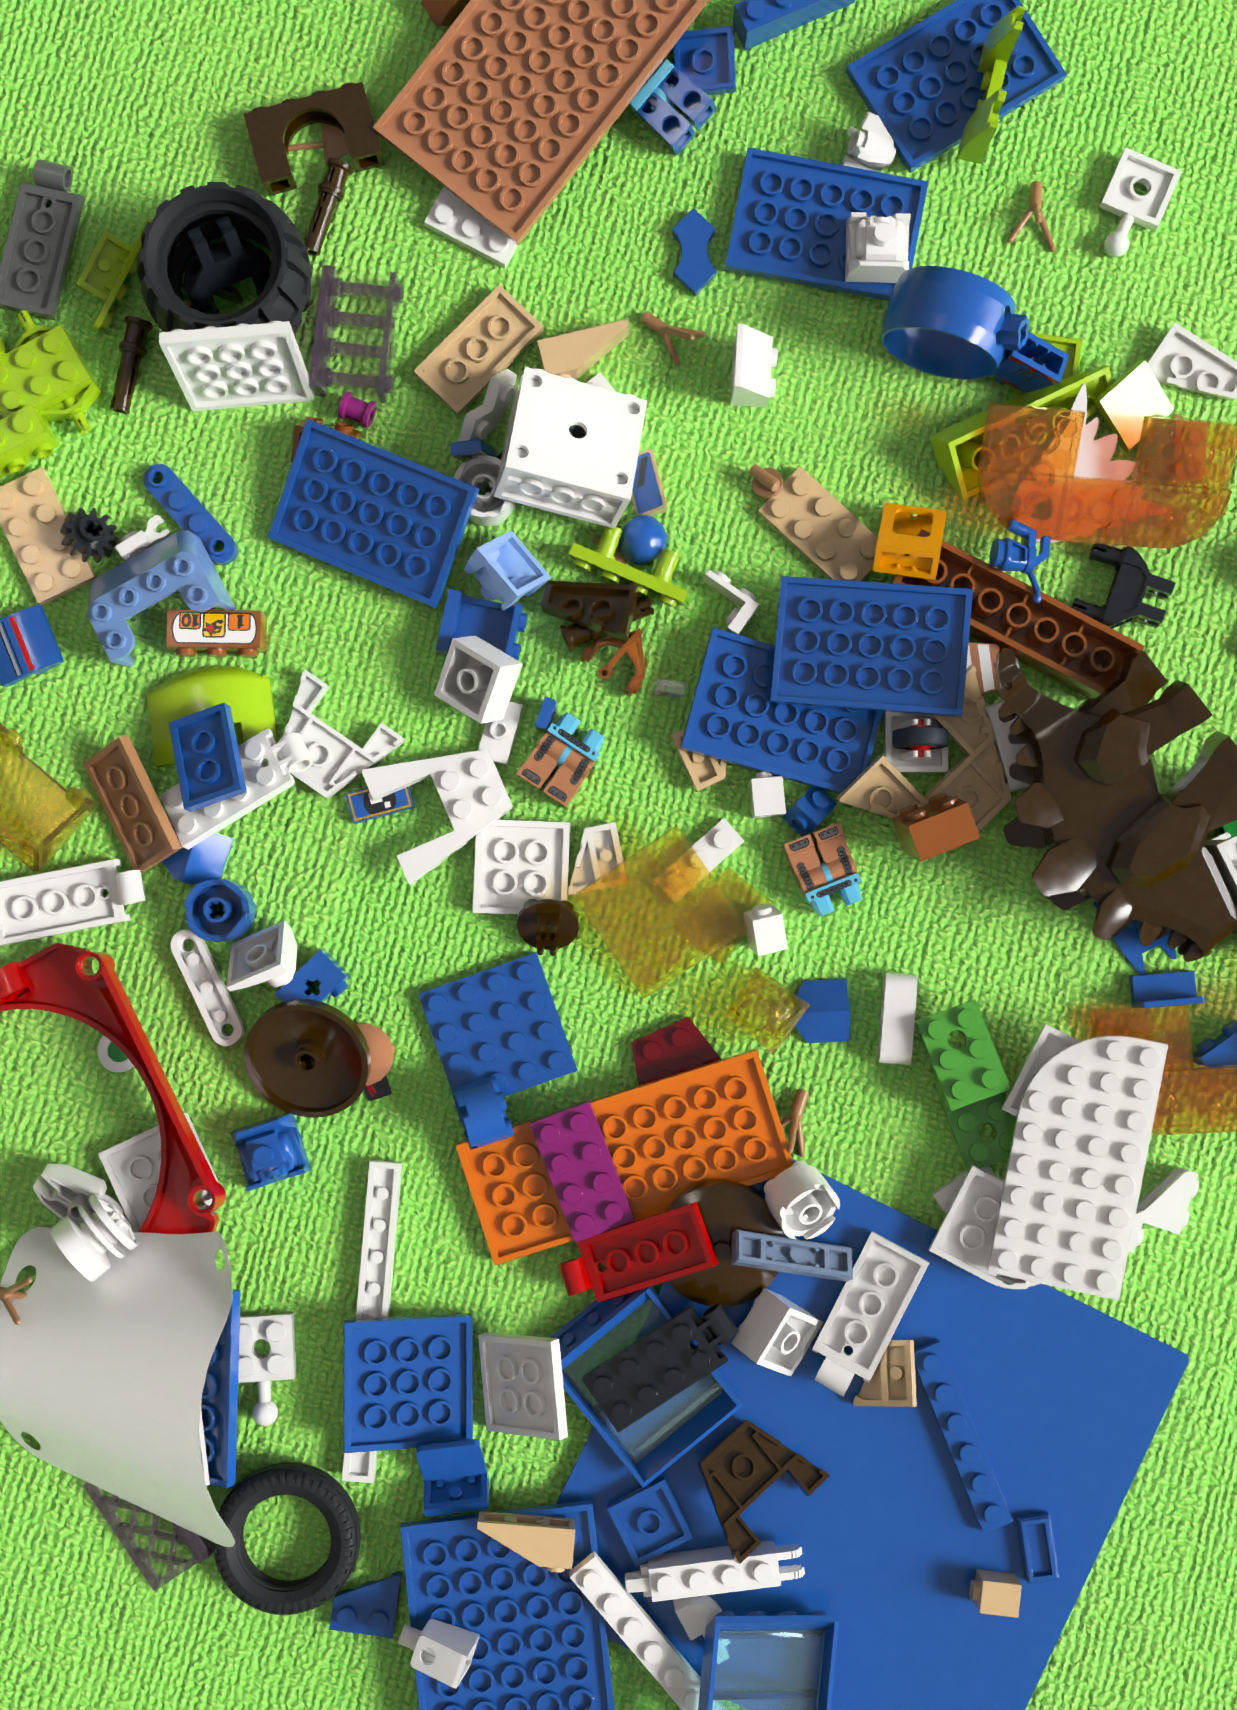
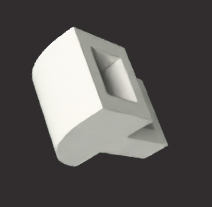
M707 1595L673 1600L675 1612L690 1640L700 1635H703L705 1639L706 1626L717 1613L722 1612L717 1602ZM719 1638L717 1663L729 1657L726 1644L730 1643L729 1638Z

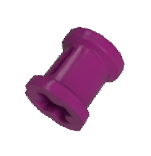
M347 391L340 402L338 418H349L362 423V426L368 429L375 418L377 402L371 401L368 403L353 397V394Z

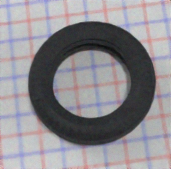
M282 1462L259 1468L244 1477L233 1487L219 1509L218 1514L232 1533L235 1544L233 1547H225L213 1542L214 1558L218 1571L234 1595L254 1609L275 1615H293L312 1610L331 1599L344 1586L355 1567L361 1541L360 1522L356 1508L344 1487L331 1475L317 1467L304 1463ZM293 1495L301 1497L315 1505L328 1523L331 1535L329 1556L316 1572L305 1578L292 1581L272 1578L261 1572L247 1554L244 1544V1526L247 1516L257 1504L273 1496Z

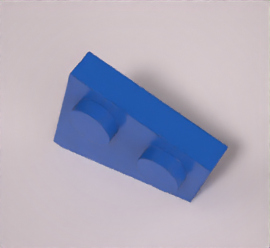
M397 1571L392 1573L390 1577L378 1581L371 1580L362 1583L358 1588H348L337 1592L333 1600L329 1630L393 1638L402 1572Z

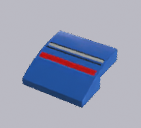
M38 604L0 619V683L2 687H10L32 674H42L64 662L42 605Z

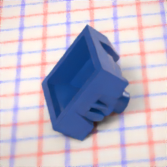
M287 1112L234 1129L231 1132L234 1146L238 1148L247 1181V1191L311 1171L294 1114Z

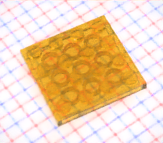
M675 825L573 895L577 904L644 999L748 929L678 825Z

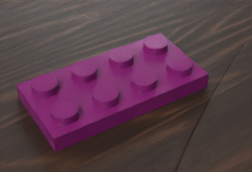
M590 1100L530 1122L529 1125L575 1243L635 1221V1216Z

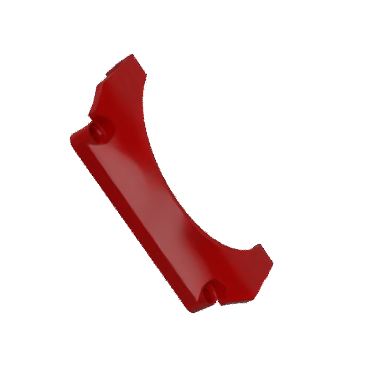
M55 943L21 962H12L0 967V1012L16 1009H35L66 1015L81 1021L112 1041L127 1056L145 1083L154 1104L159 1123L161 1165L153 1202L138 1232L162 1234L216 1232L220 1219L214 1211L224 1204L226 1200L225 1189L216 1181L115 972V962L111 955L105 952H90L89 949ZM95 958L100 965L96 974L93 973L92 961ZM203 1190L208 1191L212 1196L210 1206L206 1205L203 1201Z

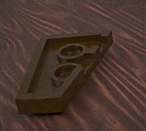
M547 581L541 601V608L543 613L627 642L639 591L637 585Z

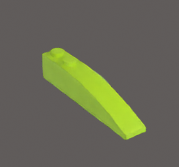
M1104 365L1065 378L1056 385L1025 393L930 436L938 466L959 498L965 500L1017 475L1024 469V464L1034 456L1039 457L1043 454L1064 423L1084 383L1087 392L1086 418L1098 410L1094 400L1113 384L1110 367Z

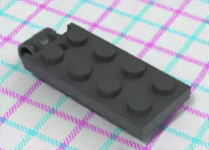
M39 159L36 161L33 170V178L36 185L27 182H21L0 265V308L17 312L27 310L30 315L55 320L85 197L80 194L67 192L70 190L73 180V172L70 166Z

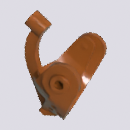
M638 628L636 631L630 632L627 642L611 636L599 639L585 648L580 661L582 663H586V661L589 663L595 654L607 645L620 648L608 665L599 669L598 674L602 679L610 678L613 674L612 669L627 653L634 663L636 674L625 689L627 691L626 695L631 697L638 692L642 686L641 682L645 677L646 662L641 636L644 631Z

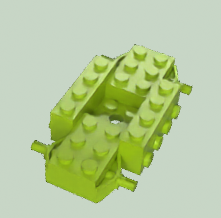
M27 310L21 311L23 316L20 313L16 315L24 329V333L12 351L9 350L5 341L0 337V478L9 473L22 471L26 468L27 463L37 458H46L54 452L55 448L61 446L49 422L71 419L75 423L80 435L87 434L86 431L89 433L92 428L84 416L86 414L85 411L102 394L70 333L61 324L58 326H35Z

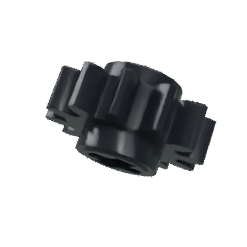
M81 507L77 510L76 514L68 513L64 520L65 523H63L60 529V533L65 535L61 542L62 545H71L73 547L70 551L71 556L76 555L78 552L81 553L83 562H86L89 556H93L97 563L101 561L103 555L110 557L114 551L113 547H115L119 540L118 537L113 535L117 528L116 525L106 524L108 515H103L101 518L97 517L95 508L90 511L89 515Z

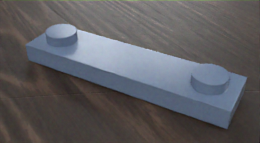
M742 1230L732 1232L731 1265L845 1282L853 1279L852 1248Z

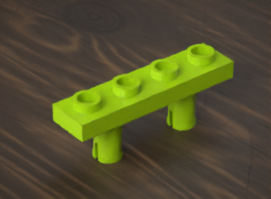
M606 526L596 549L590 550L573 542L569 556L575 559L573 562L575 566L587 571L594 567L603 571L602 577L615 583H619L620 579L631 583V585H637L639 593L647 595L648 591L660 595L659 601L666 605L676 607L677 603L684 606L688 591L673 585L670 581L680 554L664 548L654 572L647 574L616 561L615 557H613L623 530L615 527L614 529Z

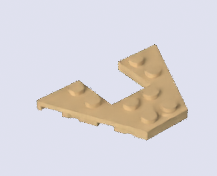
M970 665L966 669L962 717L930 715L942 728L948 729L949 736L961 747L966 755L924 797L884 755L880 754L836 799L839 802L892 819L900 815L899 811L911 805L921 807L929 803V798L946 793L947 796L950 795L968 802L979 832L1012 798L1009 787L1005 783V772L1002 761L999 760L992 725L990 719L987 718L985 700L981 696L975 674L976 668Z

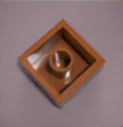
M946 793L929 798V803L921 807L917 805L905 807L899 811L900 815L892 818L903 852L920 862L980 838L968 802L950 795L947 796Z

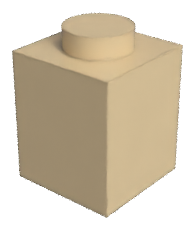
M976 1569V1578L970 1582V1600L974 1602L981 1614L1018 1618L1022 1585L1014 1573Z

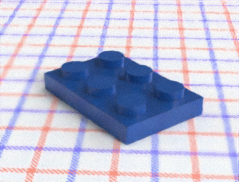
M221 703L169 722L185 810L193 812L247 792L231 707L228 704Z

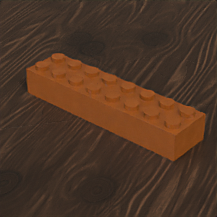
M921 529L917 536L928 537L930 533ZM942 540L936 580L895 575L891 582L892 584L973 589L969 635L984 643L998 644L1000 650L1003 648L1011 649L1014 651L1015 656H1017L1018 661L1090 699L1098 697L1120 678L1125 656L1134 649L1143 650L1145 647L1043 592L1040 594V603H1034L1033 595L1035 592L1033 587L1003 571H999L997 568L990 566L988 563Z

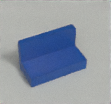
M1195 971L1129 976L1132 1007L1150 1008L1205 1003L1204 996H1197Z

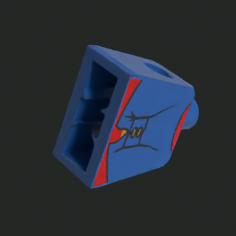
M1029 331L1026 345L1022 346L1020 351L1006 349L1002 362L993 374L999 384L1007 383L1026 393L1060 383L1069 354Z

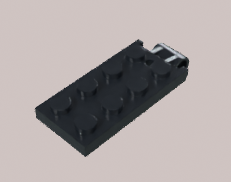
M720 1303L708 1308L699 1318L695 1314L693 1307L689 1305L583 1375L582 1381L619 1433L728 1362L727 1356L722 1353L718 1345L729 1341L739 1330ZM696 1340L699 1344L692 1345L690 1341Z

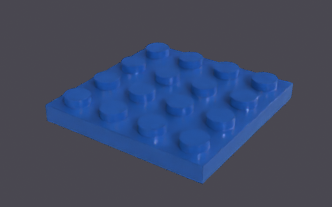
M537 952L418 994L451 1091L459 1086L495 1076L499 1091H502L505 1097L578 1071Z
M471 1313L344 1320V1453L409 1449L432 1442L445 1443L464 1438L473 1439Z

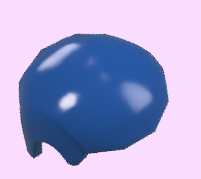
M636 516L629 520L621 529L623 533L619 540L618 548L622 556L632 564L648 565L657 559L663 549L666 548L667 533L663 524L653 516Z

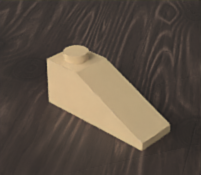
M628 319L538 340V351L543 370L561 377L579 378L629 336Z
M479 1511L478 1530L537 1566L545 1567L550 1572H563L565 1569H572L576 1530L575 1518Z

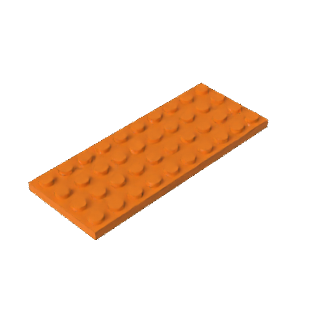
M757 1048L590 1101L632 1208L635 1221L665 1212L676 1197L685 1190L700 1183L726 1180L750 1186L775 1178L794 1164L791 1153L787 1152L788 1143ZM547 1115L513 1125L514 1136L480 1148L470 1150L467 1140L455 1145L494 1266L574 1241L529 1125L531 1121Z

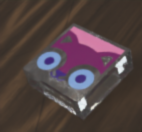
M657 678L654 682L653 695L683 699L686 684H684L685 682Z

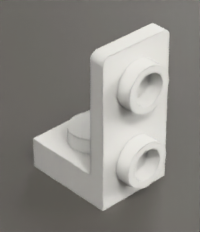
M708 569L704 574L703 581L741 607V609L735 607L725 621L729 625L727 632L740 635L757 611L759 604L755 601L756 597L744 588L738 590L730 584L731 580L722 572L716 570L714 573Z

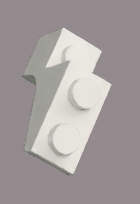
M1177 1167L1138 1203L1129 1252L1134 1253L1136 1246H1139L1144 1236L1143 1223L1180 1235L1181 1229L1186 1227L1189 1220L1188 1206L1190 1200L1195 1197L1199 1188L1198 1173Z

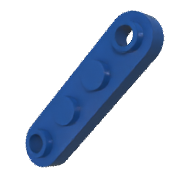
M163 464L150 466L143 478L147 490L183 530L192 532L201 539L213 563L217 565L230 564L236 558L238 552L237 544L168 466ZM157 475H163L161 483L157 484L154 482ZM218 543H224V549L221 552H215V546Z

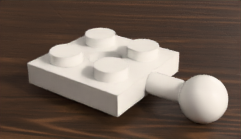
M1129 148L1124 149L1099 205V208L1121 217L1116 232L1109 234L1104 242V249L1109 256L1120 257L1126 253L1129 248L1127 235L1133 222L1153 231L1158 228L1182 171ZM1141 183L1145 185L1148 192L1147 195L1140 196L1136 194L1133 190V184Z
M294 1313L240 1316L238 1383L258 1382L259 1402L254 1406L252 1415L257 1424L268 1426L278 1416V1408L271 1401L270 1381L289 1380L297 1377ZM264 1339L269 1342L271 1351L268 1356H259L256 1353L254 1346L257 1340Z

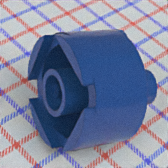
M209 879L200 882L189 892L185 901L186 921L190 930L204 940L229 942L240 938L250 929L255 917L256 904L250 892L240 883L227 879ZM217 905H224L223 911L225 914L223 916H216L219 912L216 909Z
M495 1076L452 1089L460 1122H462L463 1132L470 1150L514 1136L511 1122L505 1114L507 1105L502 1091H499Z

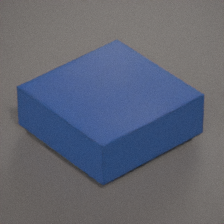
M545 696L535 723L537 730L546 733L550 727L557 709L555 699Z

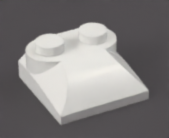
M285 920L231 944L226 986L229 991L244 989L266 981L272 987H279L288 984L293 979L296 970L297 943L291 927Z

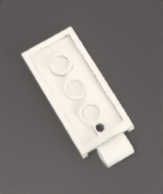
M267 728L238 746L246 793L193 812H189L183 807L179 783L160 794L181 846L189 850L295 785V780L290 772H302L313 764V760L299 733L287 734L276 744L272 731Z
M113 859L1 881L0 946L131 921L130 914L125 915L124 905L146 901L141 871L131 870L118 873L116 866H121L120 859ZM105 889L108 890L107 897L103 896V891Z
M873 1231L871 1232L852 1269L853 1279L845 1283L812 1348V1351L815 1353H820L826 1357L816 1375L815 1381L841 1396H844L855 1374L864 1378V1381L870 1382L930 1262ZM845 1346H851L853 1353L847 1354L844 1350Z

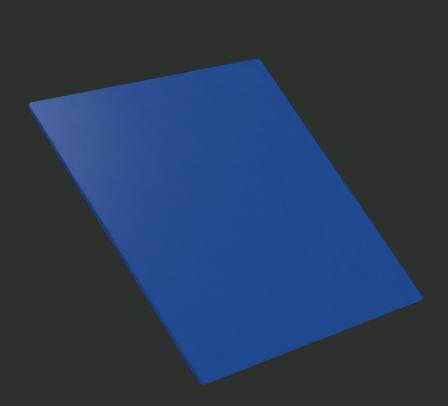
M821 1173L840 1201L839 1209L836 1207L833 1214L835 1220L826 1231L814 1238L805 1239L804 1236H795V1238L852 1248V1269L872 1231L930 1262L891 1340H914V1349L936 1339L940 1341L1013 1522L986 1534L982 1532L916 1368V1407L854 1406V1398L856 1395H859L864 1383V1378L857 1374L854 1375L844 1396L815 1381L816 1375L826 1357L820 1353H815L812 1351V1348L846 1282L778 1272L767 1289L782 1295L824 1323L791 1377L753 1362L731 1343L734 1337L726 1343L718 1345L722 1353L727 1356L728 1362L717 1369L730 1384L743 1406L653 1480L665 1477L693 1533L692 1539L665 1553L728 1546L697 1463L743 1420H748L779 1440L781 1444L793 1452L800 1454L816 1467L826 1471L830 1477L810 1496H806L785 1471L740 1515L759 1541H772L775 1543V1546L794 1544L802 1548L800 1557L778 1560L779 1567L801 1565L804 1567L805 1575L797 1579L781 1581V1586L707 1595L717 1602L722 1612L730 1611L734 1612L735 1616H746L750 1612L763 1611L766 1616H777L778 1613L783 1611H795L796 1615H807L812 1611L822 1610L826 1611L827 1615H838L839 1630L831 1710H1025L1188 1365L1189 1357L1184 1352L1049 1285L1038 1284L1030 1286L1028 1289H1008L991 1284L929 1251V1246L938 1230ZM769 1180L748 1187L754 1189L765 1198L764 1186ZM669 1281L663 1282L658 1292V1296L674 1315L690 1305L699 1318L703 1312L711 1307L698 1304L684 1297ZM757 1297L740 1305L723 1307L737 1329L745 1321ZM654 1303L636 1340L667 1321ZM845 1346V1352L847 1354H852V1347ZM709 1373L619 1433L605 1413L602 1411L600 1414L632 1452L716 1383V1380ZM593 1426L556 1504L584 1500L593 1501L598 1556L626 1588L625 1573L641 1569L640 1566L635 1567L607 1510V1505L642 1486ZM1048 1512L1052 1526L1059 1580L1027 1584L1024 1575L1016 1516ZM976 1569L1014 1573L1022 1585L1018 1618L979 1613L974 1602L970 1600L969 1593L970 1582L976 1578ZM643 1592L630 1593L701 1677L704 1650L703 1635L690 1640L675 1612L673 1600L652 1602V1597H644ZM605 1620L607 1638L630 1649ZM819 1637L729 1638L730 1643L726 1644L729 1657L716 1663L714 1687L815 1685ZM813 1697L729 1698V1700L749 1710H812Z

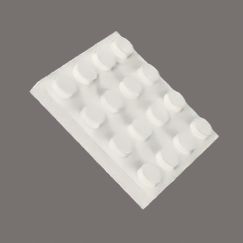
M270 321L264 324L252 325L242 323L236 326L218 328L208 326L195 330L175 329L171 332L159 333V345L192 411L314 401L313 387L289 321Z

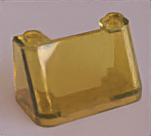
M0 723V844L31 870L39 872L94 810V800L83 788L71 787L67 791L24 754L21 735L13 728L7 729Z

